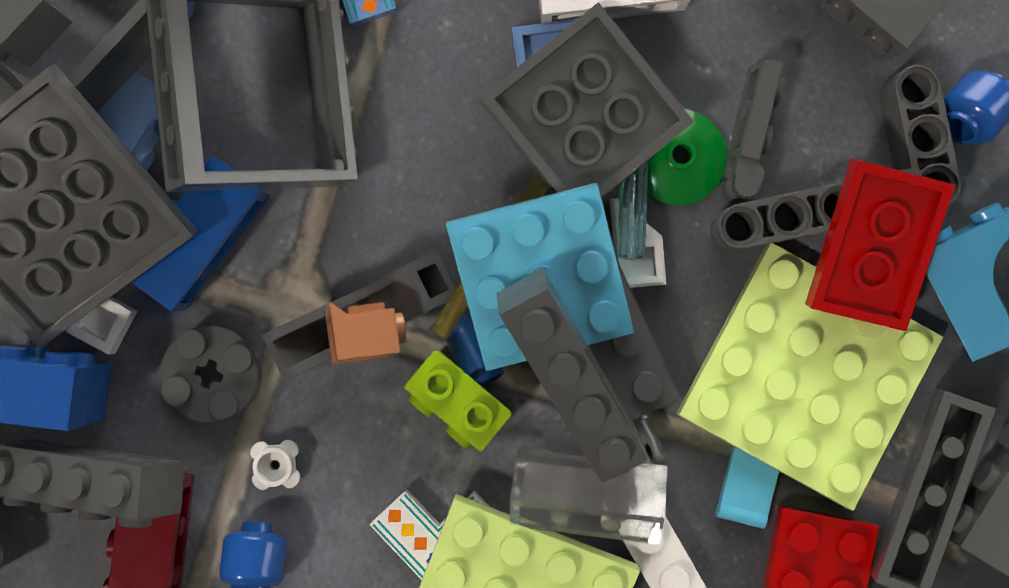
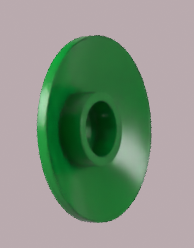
M685 109V111L694 122L632 172L637 184L648 196L667 205H689L707 197L720 183L727 165L726 144L719 129L704 115ZM681 146L688 150L690 157L687 163L679 164L673 159L672 152L675 147Z

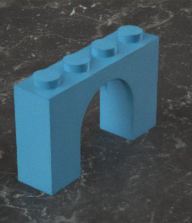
M999 202L971 214L970 218L973 223L954 232L950 225L942 227L926 272L972 362L1009 347V312L993 280L996 257L1002 246L1009 239V206L1002 209Z

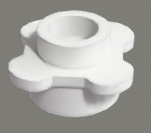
M284 440L281 444L268 445L266 442L260 441L253 445L250 455L254 459L252 482L255 487L260 490H266L269 487L283 484L286 488H293L299 483L301 474L296 469L295 460L299 453V447L294 441ZM273 460H277L280 463L278 469L272 468L271 463Z

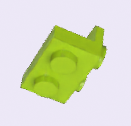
M439 350L431 353L403 387L411 393L408 400L413 406L428 417H431L433 413L449 425L445 431L466 449L473 445L481 452L511 417V410Z

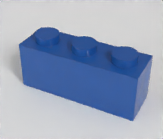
M213 155L208 162L204 160L205 172L237 171L227 162ZM263 189L185 191L179 201L173 200V202L197 228V232L192 238L131 282L169 311H186L271 195Z

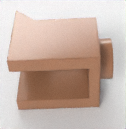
M329 301L324 308L332 365L393 357L400 353L399 344L406 342V327L403 314L401 312L395 313L394 308L385 309L384 302L349 306L342 311Z

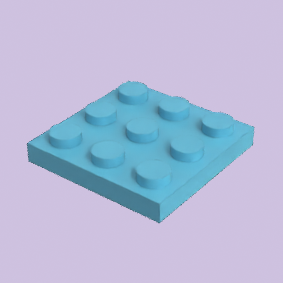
M597 183L446 222L486 371L527 361L499 315L497 293L542 268L587 345L634 333Z

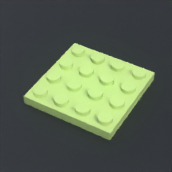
M774 243L766 244L676 415L839 505L854 511L943 336L910 319L907 331H902L811 309L805 302L816 267Z
M455 494L419 588H633L640 569L636 563Z

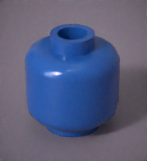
M978 70L966 73L945 96L944 103L951 136L954 141L967 145L988 143L1009 122V81L1004 76Z
M242 522L241 531L228 533L224 537L219 575L224 583L231 585L230 588H270L279 585L283 581L287 542L283 536L271 533V523Z

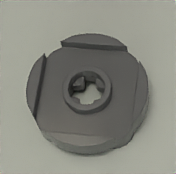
M207 325L183 331L170 344L162 359L160 379L162 382L161 394L163 399L181 415L193 421L215 423L234 417L252 403L261 384L262 368L259 359H256L254 350L250 347L251 343L240 332L220 325ZM210 360H214L217 362L216 370L223 373V379L221 382H212L209 387L204 384V377L200 375V368L208 366Z

